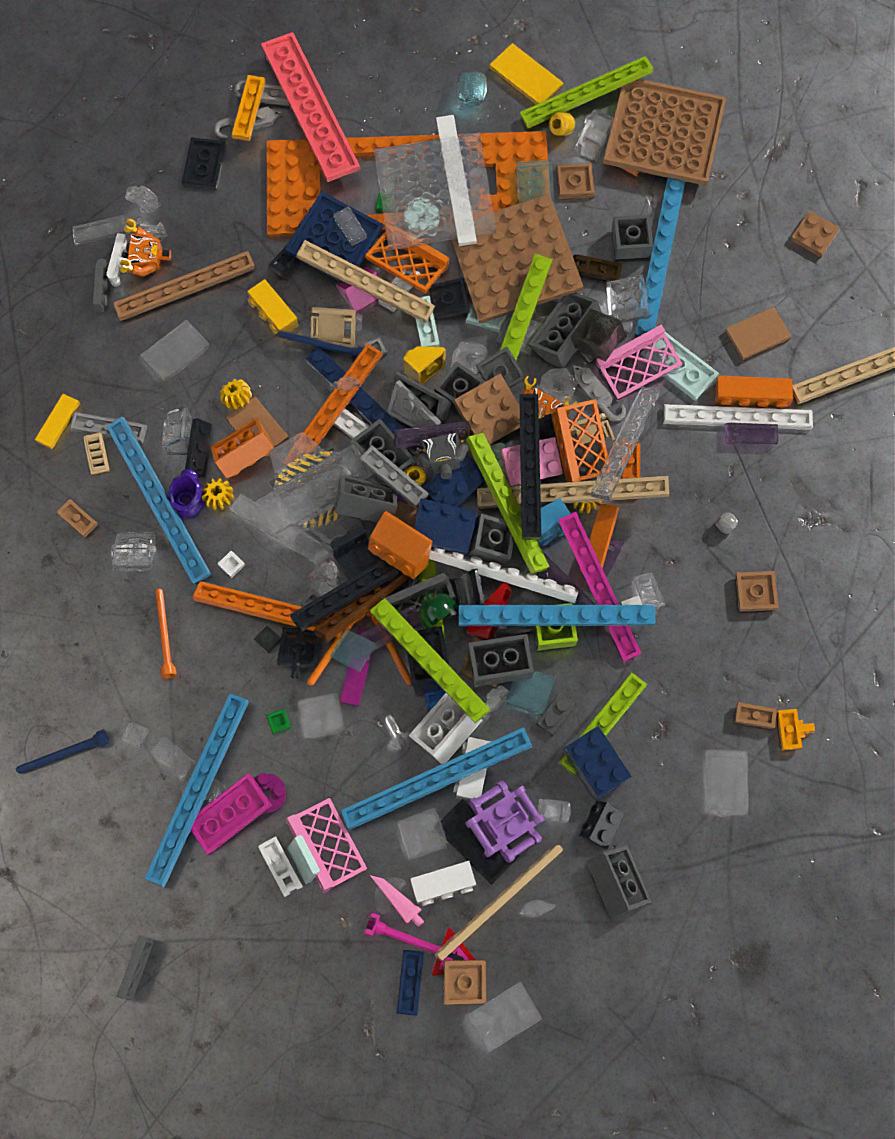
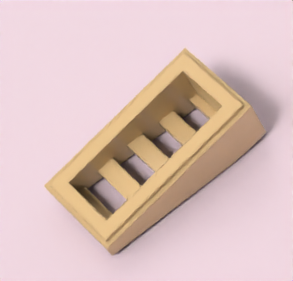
M95 433L83 436L91 475L110 472L103 434ZM101 448V450H98V451H94V452L91 451V450H93V449ZM103 456V458L93 459V457ZM104 463L103 466L94 467L95 464Z

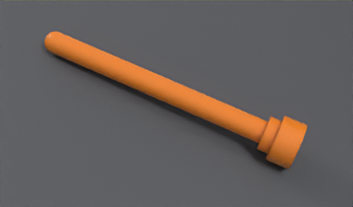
M158 588L155 591L163 656L160 673L161 678H173L177 676L176 667L171 663L163 590Z
M368 610L365 615L371 617L405 683L411 685V676L386 629Z
M366 613L342 631L340 638H335L307 680L309 686L315 684L353 625L361 621Z

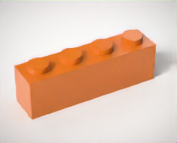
M718 376L715 382V403L723 406L739 404L743 407L758 405V407L776 406L777 408H786L790 406L793 400V379Z

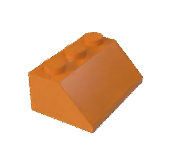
M258 417L211 446L214 461L227 479L238 475L241 470L254 465L258 459L270 455L275 449L272 440Z
M385 511L370 535L368 550L402 571L403 574L415 579L428 566L433 541Z

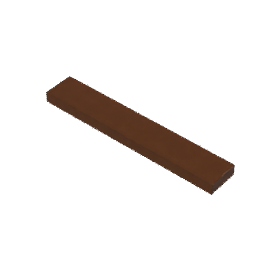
M399 570V575L346 605L314 629L315 635L327 642L410 579V577Z

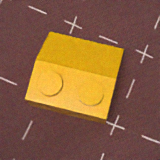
M417 346L413 350L407 351L403 358L404 374L417 383L424 385L446 366V349L444 347Z

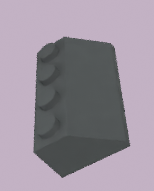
M576 292L563 296L528 344L529 347L548 363L563 369L601 317L602 311L598 300Z

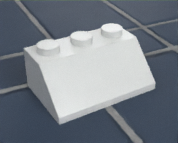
M445 693L410 733L409 737L440 764H444L482 720L480 719L475 724Z

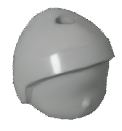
M730 512L723 513L716 521L717 528L726 534L733 532L738 524L736 517Z

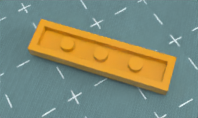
M247 76L232 131V138L250 141L266 82L264 77Z

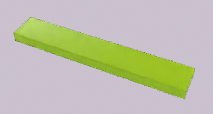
M631 672L580 737L597 726L600 727L606 736L647 684ZM564 755L559 764L575 775L577 773L566 755Z

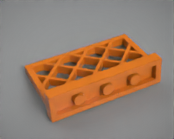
M391 223L387 225L384 234L365 255V259L425 294L439 276L448 270L450 260L446 255ZM386 239L393 243V246L384 247L383 242ZM403 249L407 251L408 254L398 255L397 250ZM385 251H395L396 256L386 257ZM376 252H382L383 257L376 258L372 255ZM419 258L423 263L413 264L412 259ZM409 259L411 265L401 266L400 260ZM397 261L398 266L391 267L387 262ZM427 267H434L438 271L429 273ZM424 268L426 274L416 275L415 269ZM412 269L413 275L406 276L403 274L402 270ZM427 278L428 283L423 286L418 283L417 279Z
M596 399L550 409L566 483L579 482L612 473ZM589 404L592 405L593 409L590 417L582 412L585 406ZM572 409L577 412L573 421L567 418L566 410ZM580 415L588 420L584 428L576 424ZM590 423L596 425L597 428L594 436L586 431ZM573 427L581 431L577 440L571 437ZM584 434L592 438L587 447L580 443ZM595 441L601 447L598 454L590 449ZM577 445L585 449L581 458L575 455L574 450ZM588 452L596 457L592 465L583 461ZM598 460L604 462V471H598L594 468ZM581 464L589 468L584 476L579 474L578 469Z

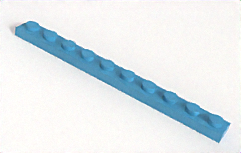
M667 179L635 332L636 338L654 329L656 326L685 181Z
M120 417L108 425L107 429L194 585H197L212 574L176 509L171 506L166 491L126 419Z
M459 605V626H655L656 624L655 605Z
M229 693L144 879L165 887L249 703L247 699Z
M525 728L518 729L341 810L347 828L351 830L533 747Z

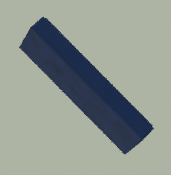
M403 950L396 1014L414 1016L418 1014L424 952Z

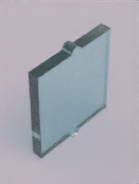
M346 629L341 639L336 642L337 645L330 657L360 672L366 661L370 659L369 656L376 644Z

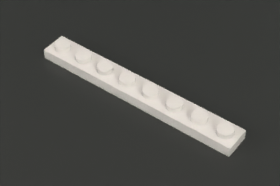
M431 547L429 556L431 560L467 571L478 569L480 575L575 604L579 591L575 590L573 586H562L551 579H539L534 574L528 573L526 575L520 573L515 568L507 569L501 567L500 564L495 562L487 563L479 557H468L461 553Z

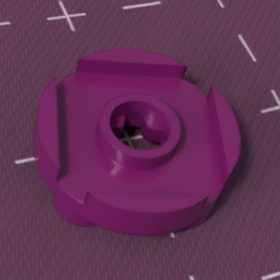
M261 773L254 777L262 791L270 789L271 797L267 798L273 806L263 814L274 813L281 809L286 801V788L283 781L276 775Z

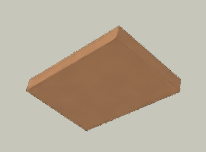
M774 307L729 326L725 330L742 360L781 344L792 337Z
M256 396L249 400V404H244V408L239 407L237 411L235 410L225 417L235 431L258 417L272 440L275 449L289 439V436Z

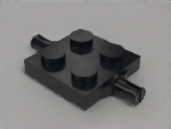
M283 627L277 665L292 667L290 677H295L296 679L299 678L300 668H316L321 638L316 636L314 631L306 629L301 632L298 627Z

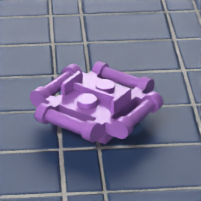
M501 780L496 783L495 787L483 795L469 800V805L476 816L465 822V824L474 832L485 849L484 853L487 858L500 851L504 859L510 863L515 860V856L533 844L537 845L542 842L540 834L533 827L544 821L545 818L542 814L538 813L525 793L526 789L523 785L510 793L506 783ZM499 793L502 795L503 798L483 811L481 808L482 804ZM514 798H520L523 805L533 818L531 822H529V820L527 819L529 817L523 809V807L521 806V804L519 803V801L516 802ZM523 834H528L529 838L513 849L509 850L506 846Z

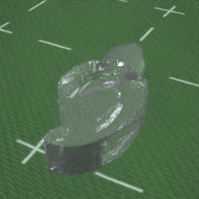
M350 376L342 377L339 381H335L334 384H330V388L334 387L342 391H349L354 386L360 387L359 380Z
M534 900L524 906L523 912L530 911L537 916H541L546 911L555 909L556 904L551 905V903H545L542 900Z

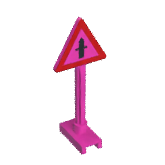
M375 913L367 915V918L371 919L368 920L366 925L368 929L361 931V934L366 936H373L374 933L381 936L384 934L434 954L455 935L451 928H447L441 946H437L387 927L385 923L379 921L380 915ZM461 943L444 960L440 961L436 958L431 975L443 974V961L476 959L465 945Z

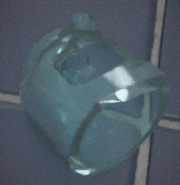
M463 72L458 75V98L464 104L475 107L483 102L487 92L486 75L479 72Z

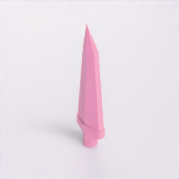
M370 875L406 924L412 920L420 927L424 923L423 919L418 915L421 912L419 907L383 878Z

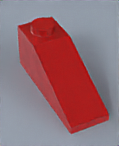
M503 583L484 602V605H507L513 590L507 583ZM466 626V632L473 638L476 637L484 641L495 639L499 626Z

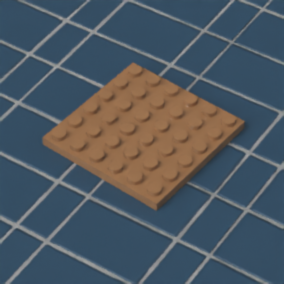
M637 79L622 86L603 164L707 186L727 97Z
M550 194L473 218L477 244L459 246L455 225L447 227L479 323L514 313L535 254L552 259L537 305L584 290Z

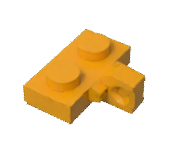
M797 709L778 710L776 715L781 751L802 749L801 738H805V734L814 733V723L803 724V720L798 719Z

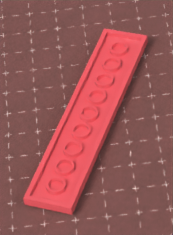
M292 32L261 43L262 50L327 182L359 171L360 165L294 33Z

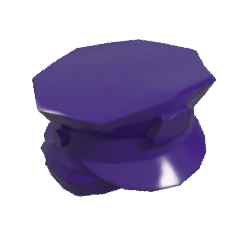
M192 469L183 470L180 476L175 477L168 491L170 504L176 509L181 518L195 516L205 505L202 500V485L197 481L198 474Z

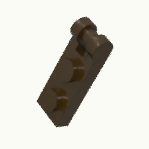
M579 254L573 255L579 275L619 283L622 263Z

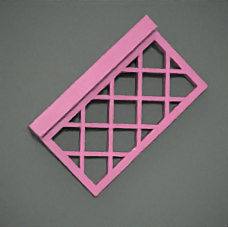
M661 324L598 358L596 365L601 370L616 399L619 400L682 366V362L667 338ZM663 339L666 344L665 351L655 349V343ZM642 349L651 351L649 360L638 357ZM653 352L664 354L661 363L651 361ZM665 356L673 357L676 364L672 366L664 365ZM631 358L635 360L632 369L622 366L624 359ZM637 360L647 363L645 372L635 370ZM649 364L659 366V372L655 375L647 373ZM611 366L619 368L617 377L609 376L605 369ZM621 369L631 372L629 381L618 378ZM633 372L644 375L641 383L631 382ZM617 381L628 384L626 391L618 393L616 389Z
M330 798L287 818L286 823L293 837L303 836L320 869L315 879L323 894L367 870ZM328 805L331 810L330 818L318 815L320 808ZM306 815L314 817L312 828L303 825L300 818ZM317 818L328 822L325 832L314 829ZM330 823L339 825L341 829L339 836L327 833ZM312 832L324 835L321 845L311 841ZM326 836L338 839L335 849L323 846ZM340 840L349 844L348 854L337 851ZM322 850L333 853L330 863L321 860L320 854ZM335 854L347 857L344 867L333 864ZM349 858L357 860L361 868L355 871L347 869ZM331 867L343 871L341 878L334 882L329 875Z

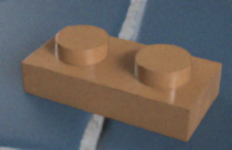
M71 499L57 511V514L84 538L98 525L94 519Z
M738 702L736 704L734 723L774 729L777 709Z

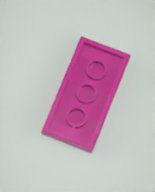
M247 773L199 811L190 831L205 853L210 855L273 805L251 774Z

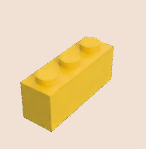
M265 279L247 291L249 304L252 308L256 307L258 309L259 316L263 321H268L269 327L274 334H278L279 331L290 333L299 326L297 317Z

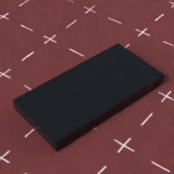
M461 799L434 829L492 885L520 855L515 856V860L510 863L504 859L500 851L487 858L484 853L485 849L472 829L468 828L465 824L476 814ZM509 844L506 845L509 850L513 849Z

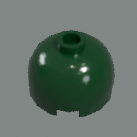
M430 593L422 599L424 603L419 608V618L428 630L455 610L458 605L445 593H438L434 596Z

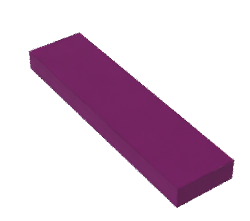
M358 627L340 703L359 707L377 631Z

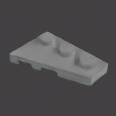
M398 380L395 383L387 413L429 438L437 437L441 421Z

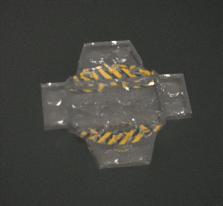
M301 432L269 451L276 481L273 485V491L256 502L276 534L291 525L293 527L307 528L329 546L334 538L338 536L343 537L353 527L362 526L361 521L356 517H344L335 513V502L341 475L366 481L374 477V473L359 461L362 455L355 444L338 453L334 451L328 452L321 449L317 443Z

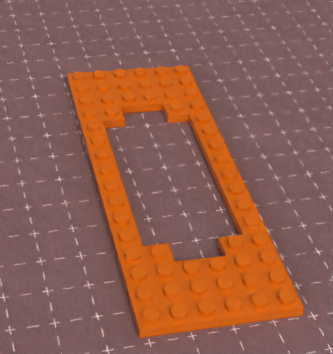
M546 131L457 134L458 140L465 139L466 153H477L478 168L495 167L497 194L480 195V211H471L472 218L550 194ZM439 135L346 138L355 157L430 154L429 143L440 142ZM307 139L267 141L268 237H293L321 192L320 173L323 172ZM439 212L440 224L435 232L448 231L447 227L455 225L453 212ZM405 213L367 215L383 224L384 227L380 233L385 232L389 223L408 233L404 222ZM419 217V222L422 220L426 221L425 217Z

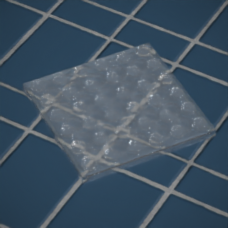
M480 132L374 150L389 250L458 239L457 236L476 234L477 236L496 233Z

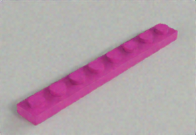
M574 512L559 519L558 521L597 605H619L577 513ZM608 626L623 661L641 654L629 626Z

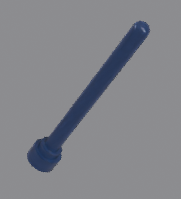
M285 331L278 332L279 338L350 355L355 360L364 348L360 346L349 348Z
M105 729L97 731L93 738L17 766L16 772L23 773L94 745H101V747L110 744Z

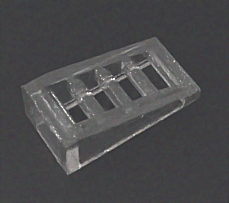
M653 572L634 577L642 604L655 605V611L664 609V600ZM646 579H650V581H651V582L644 583V584H641V582H640V581L646 580ZM644 587H653V589L643 590ZM653 592H654V594H655V595L649 596V597H646V595H645V594H649V593H653ZM654 599L657 600V602L650 603V604L648 603V601H650V600H654Z

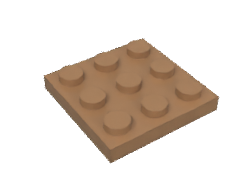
M501 373L453 400L471 434L484 433L489 445L520 427L519 404Z

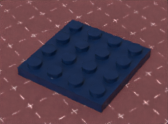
M321 191L287 244L285 252L296 258L304 240L359 267L384 226L375 219ZM320 270L321 272H323V273H325V274H327V275L333 277L334 279H336V280H338V281H340V282H342V283H344V284H347L346 282H344V281H342V280H340V279H338V278H336V277H334V276H332V275H330V274H328V273H326V272Z

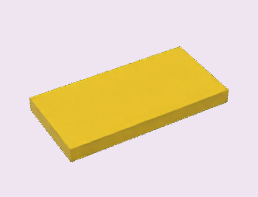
M513 43L489 64V68L536 105L552 98L564 85L561 80Z

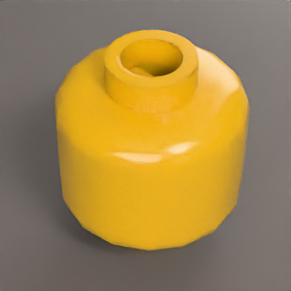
M559 112L550 118L549 128L554 135L567 136L573 132L575 121L571 114Z
M410 466L405 469L404 473L419 486L423 487L427 483L426 473L421 467Z

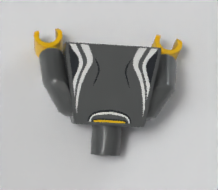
M456 432L422 440L423 451H415L418 461L426 468H432L434 474L440 473L441 478L449 479L452 477L451 470L460 468V462L464 460L470 449L466 441L461 440L460 443Z

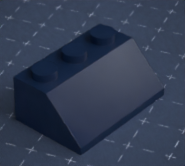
M420 498L413 529L433 541L432 547L467 555L477 512Z

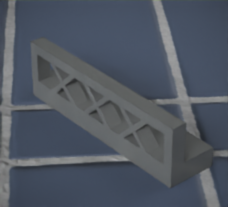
M441 573L385 599L394 608L399 607L396 610L399 614H403L402 617L406 620L419 614V608L417 609V607H421L420 601L425 595L434 592L432 594L434 596L438 594L441 588L447 586L449 596L452 599H455L456 596L449 578L445 573ZM406 603L415 604L411 612L405 613L402 611Z

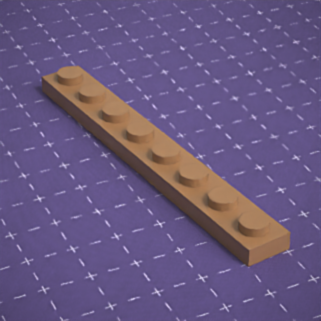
M246 251L121 299L113 304L120 321L252 271L255 269V265L249 252Z

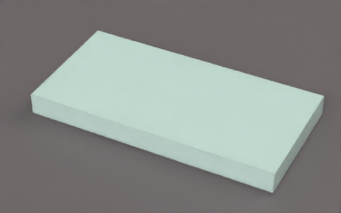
M665 332L681 360L682 366L663 375V377L696 401L718 377L719 373ZM664 340L657 341L654 348L665 351L666 344ZM644 349L639 354V357L649 360L651 351ZM653 352L651 361L661 363L664 354ZM666 355L663 364L672 366L676 364V361L673 357ZM649 364L650 367L659 372V366Z

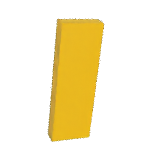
M62 394L35 441L53 449L74 412L79 407L80 402Z

